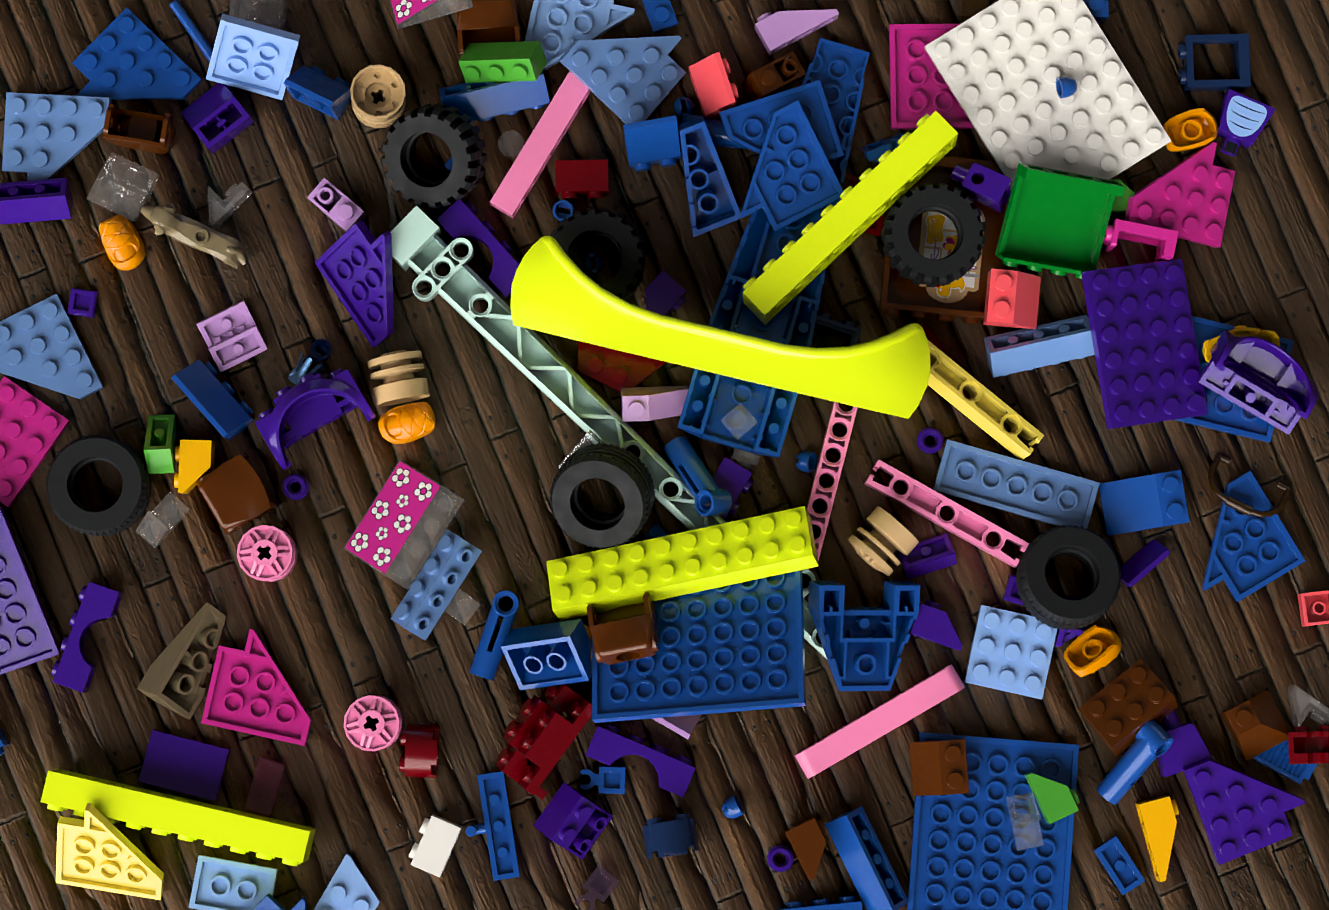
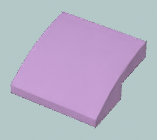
M244 300L197 322V326L220 372L268 349Z

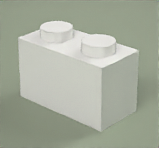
M434 814L430 819L425 818L419 831L423 834L419 844L414 843L409 857L413 859L410 865L441 877L462 826Z

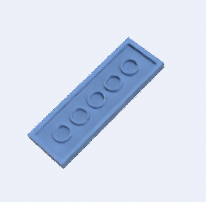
M947 439L933 490L1055 526L1076 525L1086 529L1088 528L1100 482Z

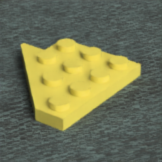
M87 803L84 820L60 816L57 823L56 883L161 900L164 873L92 804Z

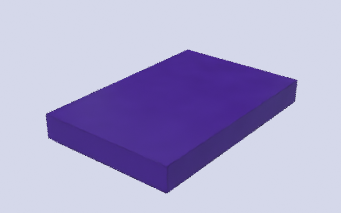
M152 730L138 782L217 801L230 749Z

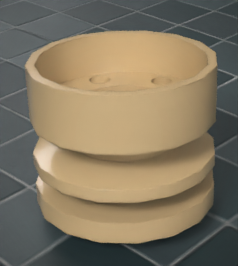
M370 65L360 70L353 78L350 87L354 114L366 126L386 128L392 125L397 118L403 115L406 105L405 84L402 78L392 68L384 65ZM379 95H382L383 102L379 101L375 104L373 97L378 98Z
M393 351L382 354L380 357L367 362L369 369H381L370 374L371 380H383L384 383L373 388L377 407L413 402L430 396L427 378L414 377L415 373L425 369L424 364H412L423 359L421 351Z
M877 506L866 519L873 530L868 532L864 528L859 527L857 532L864 540L861 541L856 536L851 535L848 541L854 547L856 553L868 565L890 576L893 570L886 561L889 560L898 567L900 561L894 552L898 550L908 556L919 541L893 516Z

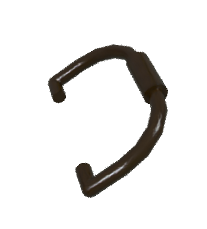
M1220 453L1216 454L1210 467L1208 479L1210 488L1219 499L1225 502V505L1247 516L1253 515L1257 517H1271L1282 510L1292 489L1281 482H1278L1276 488L1284 491L1280 502L1276 507L1266 511L1253 509V506L1222 493L1216 485L1215 473L1220 461L1229 465L1231 458Z

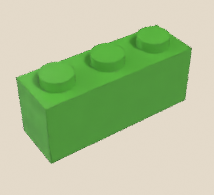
M540 41L469 43L464 54L458 60L465 83L537 81L547 64Z

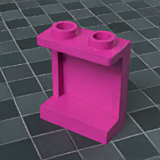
M1115 219L1107 226L1103 240L1104 252H1110L1117 245V240L1121 239L1156 246L1155 262L1169 261L1174 257L1179 231Z

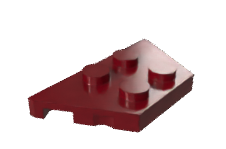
M578 341V372L618 392H621V388L636 387L667 363Z

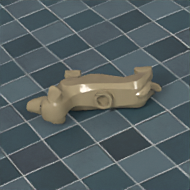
M172 203L164 206H143L141 208L142 214L154 225L156 235L165 233L171 239L213 255L237 270L240 264H246L244 254L248 246L177 212L175 213L176 208Z

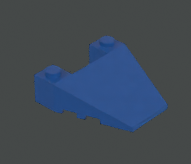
M809 581L808 608L838 690L890 691L902 660L900 657L903 648L910 638L911 626L919 613L920 585L911 581H884L883 607H844L845 585L836 581Z

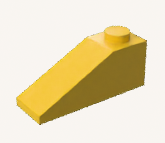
M1163 795L1135 803L1156 881L1159 882L1166 881L1177 825L1175 816L1179 815L1176 801L1174 799L1171 800L1170 796Z

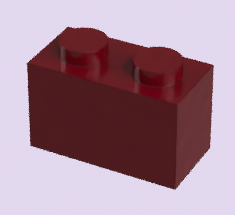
M555 160L556 195L562 196L563 200H575L577 195H588V199H603L604 195H609L608 160Z

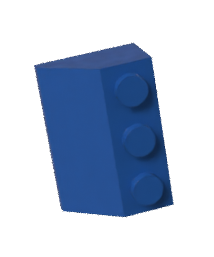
M198 359L173 375L171 379L224 438L232 441L254 421L250 416L253 410L243 400L239 403L233 395L236 391L226 380L223 383L218 380L216 375L219 372L209 361L204 364Z
M581 619L512 629L501 645L519 690L584 682L591 679V641Z

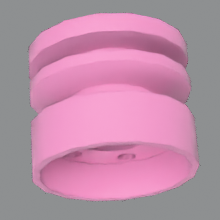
M260 525L251 528L242 536L238 544L237 558L239 565L247 575L256 580L274 582L284 579L292 572L297 563L298 551L295 541L287 532L274 526ZM270 547L269 553L272 556L269 559L265 557L261 559L263 554L260 550Z
M368 695L357 699L349 706L344 716V730L347 738L354 746L364 751H377L389 747L397 741L403 727V717L399 707L391 699L380 695ZM369 716L372 719L377 718L379 720V723L376 724V730L366 727V724L369 722Z

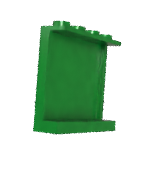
M1018 163L995 255L1003 260L1002 264L1006 266L1018 267V264L1027 265L1026 268L1033 271L1042 272V269L1045 268L1050 269L1051 273L1066 276V273H1073L1075 277L1082 279V272L1096 270L1115 196L1122 197L1125 187L1114 180Z

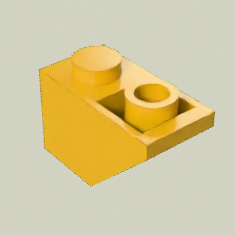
M180 440V446L175 447V461L179 462V472L174 474V487L178 488V493L188 494L197 485L196 482L200 478L209 474L214 469V441Z

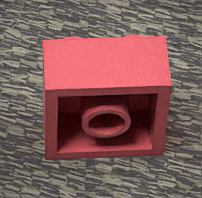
M1329 590L1297 594L1302 627L1329 624Z

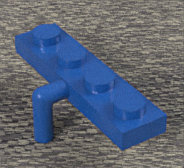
M502 771L477 775L484 823L469 825L465 831L466 835L472 837L477 834L486 833L493 881L520 877L505 775Z

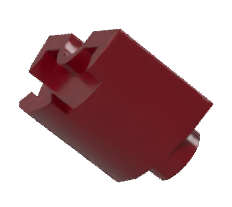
M408 724L407 729H402L401 745H405V756H400L399 772H405V777L437 778L440 725Z
M1309 726L1293 727V732H1288L1289 764L1329 763V726H1320V731L1310 732Z

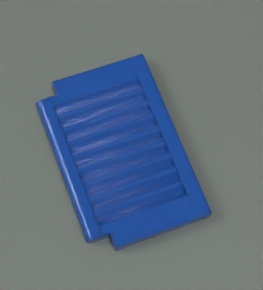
M1288 740L1253 757L1254 760L1298 784H1301L1304 778L1309 780L1318 764H1289Z

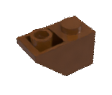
M791 52L751 72L742 82V85L750 99L755 101L781 92L805 76L806 72L795 53Z

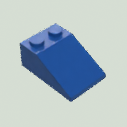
M313 65L311 69L302 66L285 79L283 84L293 99L340 121L351 99L350 84L347 81L335 77L334 80L325 76L326 72Z
M676 115L623 125L629 169L635 168V172L650 170V166L661 164V167H670L676 165V161L681 160Z
M1181 470L1099 484L1098 489L1107 536L1190 522Z

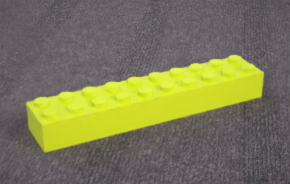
M937 111L931 116L929 114L924 115L917 122L918 128L913 133L906 132L898 140L899 146L892 152L887 150L878 159L879 164L873 170L868 168L859 177L860 182L854 188L852 186L846 188L840 195L841 200L835 206L832 204L828 205L820 214L822 218L816 224L813 222L809 223L802 230L801 234L803 236L797 242L794 240L790 241L782 249L784 254L777 260L771 259L763 267L764 273L758 278L754 276L743 286L745 289L743 291V303L765 325L878 220L902 194H905L956 146L958 132Z
M805 506L546 561L552 610L560 621L588 615L587 606L592 604L598 613L618 607L643 604V595L648 592L653 600L657 601L819 566L811 517Z
M62 769L48 770L41 802L48 804L47 809L63 812V810L72 809L74 810L73 815L85 817V808L87 803H89L112 824L124 821L126 822L125 827L141 830V828L149 827L152 828L151 833L163 836L175 833L178 834L177 839L188 842L201 839L204 840L203 845L214 848L227 845L231 846L230 851L240 854L253 851L257 852V858L272 860L275 857L283 858L282 863L291 866H298V864L301 865V863L309 860L316 828Z

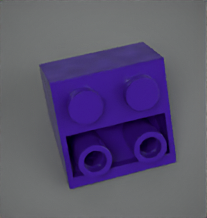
M217 83L180 112L212 154L254 122L228 88L221 83Z
M564 782L533 826L550 840L583 860L613 816Z

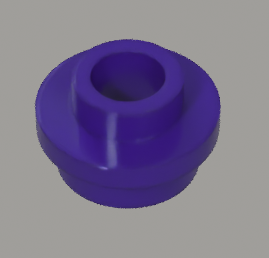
M925 428L917 436V445L924 453H936L943 445V436L935 428ZM927 436L934 438L935 442L932 446L925 443Z
M291 474L283 482V492L289 499L300 500L308 494V480L300 474ZM295 482H299L301 485V489L298 492H293L291 488Z
M784 845L772 847L767 855L769 866L777 872L788 870L794 861L792 851ZM782 853L785 855L783 863L775 861L777 854Z

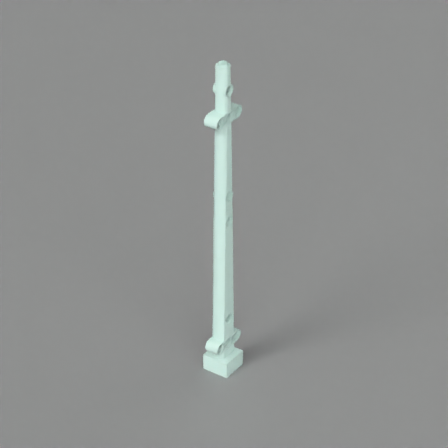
M417 205L391 231L392 259L405 271L411 267L419 275L412 285L413 293L417 299L427 302L439 294L596 443L618 445L619 448L623 447L625 450L629 446H636L640 450L639 458L641 462L645 464V467L649 470L648 473L652 476L655 487L654 497L689 530L727 523L720 515H700L695 508V498L681 476L626 422H623L622 418L534 330L513 325L511 308L467 265L474 255L473 246L466 238H456L447 245L440 238L442 235L440 228ZM461 244L469 248L468 254L462 258L454 254L455 248ZM446 263L450 266L451 269L448 275H437L436 268L439 264ZM422 282H428L432 285V290L428 295L418 293V286ZM485 300L488 303V309L484 313H477L473 308L476 301ZM672 482L677 485V495L668 497L664 494L663 486L666 483ZM802 570V573L809 576L810 581H816L814 574L810 570ZM808 586L803 589L804 639L826 658L822 644H819L816 640L817 630L808 608V602L804 599L809 593Z

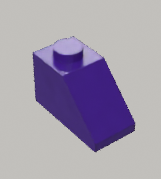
M926 600L925 604L919 603V613L917 619L913 621L909 634L961 651L962 644L947 613L940 610L941 605Z

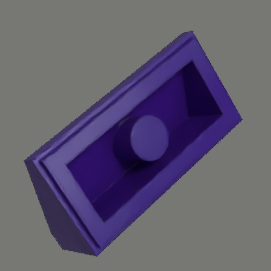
M947 533L920 541L908 556L898 551L907 579H912L957 563L956 554Z
M1151 540L1121 566V582L1126 587H1133L1170 555V551L1158 541Z

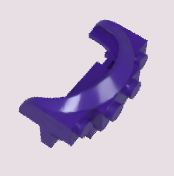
M1226 330L1223 331L1210 351L1212 358L1199 376L1198 382L1289 435L1301 417L1307 419L1315 406L1319 394L1315 382L1310 380L1302 366L1288 352L1276 344L1258 337L1235 336Z
M340 368L328 375L329 379H323L319 373L317 375H314L313 372L307 374L299 380L301 384L293 388L287 386L276 393L278 397L273 399L276 405L274 410L272 408L268 409L258 416L260 420L256 421L255 424L283 470L292 466L286 455V448L355 408L359 407L368 422L376 418L367 402L366 396L360 390L348 369L343 371ZM335 395L341 396L342 401L338 402ZM286 422H288L292 430L287 431L285 429Z

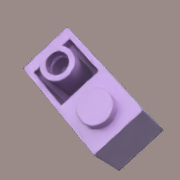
M325 178L307 197L345 232L355 223L367 217L360 207Z

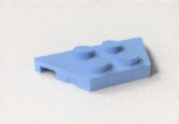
M347 853L314 910H376L380 900L369 886L363 873L360 872L354 863L352 856Z

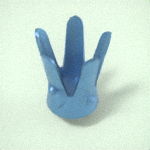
M302 351L296 367L293 368L288 377L294 383L293 387L301 384L299 380L306 376L312 364V359L309 355H306L300 364L303 355ZM318 364L308 374L313 372L316 375L324 366Z

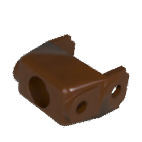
M461 0L456 2L460 57L464 54L469 43L521 42L517 0Z
M109 104L103 128V138L107 142L123 148L166 154L169 152V149L173 148L176 128L171 114L166 113L165 116L136 112L118 109L114 105Z
M246 452L233 457L196 482L200 493L226 535L235 532L250 522L258 520L278 507L276 502L270 503L261 479L247 461L249 455Z
M649 592L643 595L644 604L618 607L598 615L593 604L587 606L589 627L598 663L604 662L607 665L651 657L659 651L656 607Z

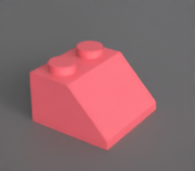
M991 268L987 277L983 325L1036 330L1041 277L1020 271Z

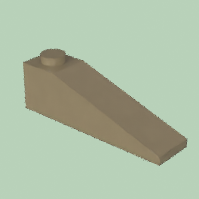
M206 602L150 665L137 689L153 701L190 720L204 697L206 688L203 687L207 672H211L213 665L210 664L213 649L218 647L226 616Z

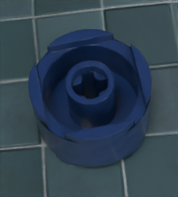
M689 813L674 815L673 821L663 822L662 817L646 820L647 825L642 826L647 859H652V853H658L659 858L688 854V848L694 847V852L700 851L695 819H690Z

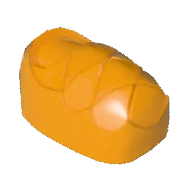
M1205 108L1192 109L1170 118L1163 125L1164 130L1171 139V142L1166 145L1167 149L1171 152L1187 151L1205 146L1216 139L1218 134L1217 122L1214 116Z
M115 215L101 222L99 225L101 240L112 264L117 269L125 271L139 266L146 255L143 240L132 222L123 215Z
M415 402L393 407L380 416L378 427L382 437L388 442L404 444L432 433L436 428V420L432 407L427 402Z
M1094 625L1084 631L1066 648L1064 659L1079 677L1087 676L1107 666L1119 655L1122 647L1121 641L1112 630Z

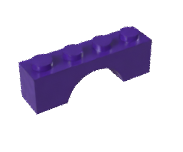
M459 199L436 220L453 240L456 238L477 240L489 248L493 255V268L489 280L504 298L508 300L511 297L512 282L521 259L516 262L510 255L513 250L504 240L498 242L493 236L496 231L486 220L481 223L475 216L478 213L475 207L469 201L464 204Z
M89 582L88 586H83L79 595V600L82 601L78 611H74L70 620V625L73 626L69 636H65L61 645V650L64 651L60 661L57 660L52 670V675L55 676L53 679L54 683L82 693L88 692L96 667L86 656L84 649L85 636L90 627L99 620L115 618L123 592L95 582Z
M607 723L603 727L597 726L586 756L609 766L615 760L625 755L642 756L654 765L658 773L660 788L684 797L696 768L691 765L693 760L679 754L677 758L666 755L668 749L653 744L652 748L642 744L644 739L629 733L628 737H624L618 734L619 728Z

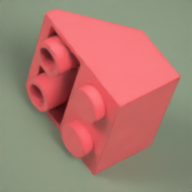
M720 52L714 53L689 66L688 72L703 117L708 119L720 116L719 112L735 107V104L738 102L737 98H739L735 83L729 82L730 67L727 59L721 58Z

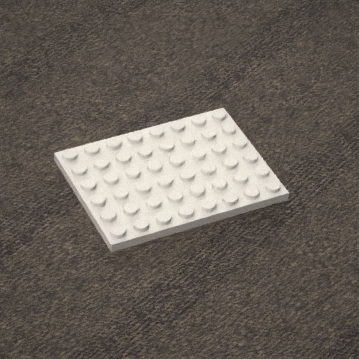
M998 0L924 47L1004 176L1011 178L1012 186L1018 163L1110 180L1171 142L1168 134L1083 0ZM1063 76L1072 77L1077 83L1076 92L1070 97L1060 99L1056 90V78Z

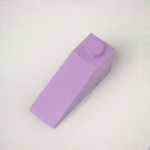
M837 9L778 11L774 14L767 12L757 18L758 22L755 23L754 29L770 56L837 20L839 12Z
M689 386L621 388V415L623 422L652 421L680 416Z

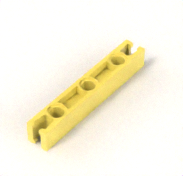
M928 341L931 366L928 386L1019 460L1028 457L1034 449L1032 447L1028 448L1017 435L1027 440L1029 446H1033L1041 441L1044 434ZM963 389L969 392L970 399L964 396ZM1004 422L1010 426L1011 432L1006 431Z

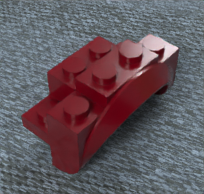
M566 684L549 686L545 696L540 698L534 695L532 699H528L523 704L520 714L506 727L503 738L507 741V748L500 752L497 758L498 762L495 765L503 773L519 783L527 792L543 800L548 792L541 788L540 785L592 716V703ZM568 711V716L565 718L559 713ZM527 758L533 762L531 766L527 765Z

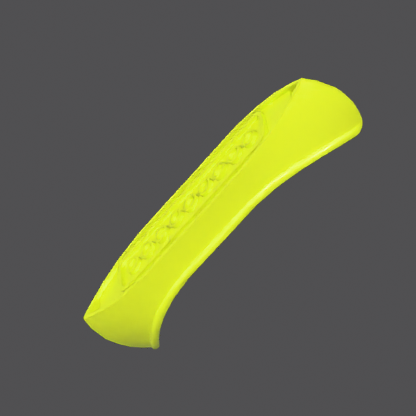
M551 236L541 237L533 244L521 260L512 282L510 308L513 325L906 419H909L919 406L929 382L931 368L929 345L923 328L917 323L908 324L890 334L869 342L847 347L813 348L769 341L664 316L630 304L600 287L583 273L565 253L556 239Z

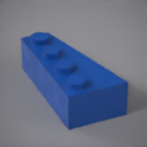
M703 116L679 124L678 131L692 235L695 237L741 219L742 216Z

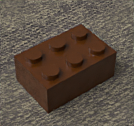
M1140 659L1079 707L1083 719L1114 755L1117 756L1135 742L1138 731L1147 722L1155 720L1159 723L1174 711L1178 705L1175 696L1144 661Z

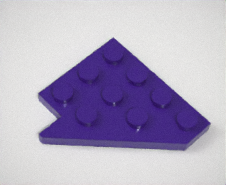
M363 220L355 223L314 263L371 346L375 348L394 333L391 232L387 231L375 239Z
M1209 758L1182 767L1215 860L1219 865L1293 836L1285 811L1305 804L1300 796Z

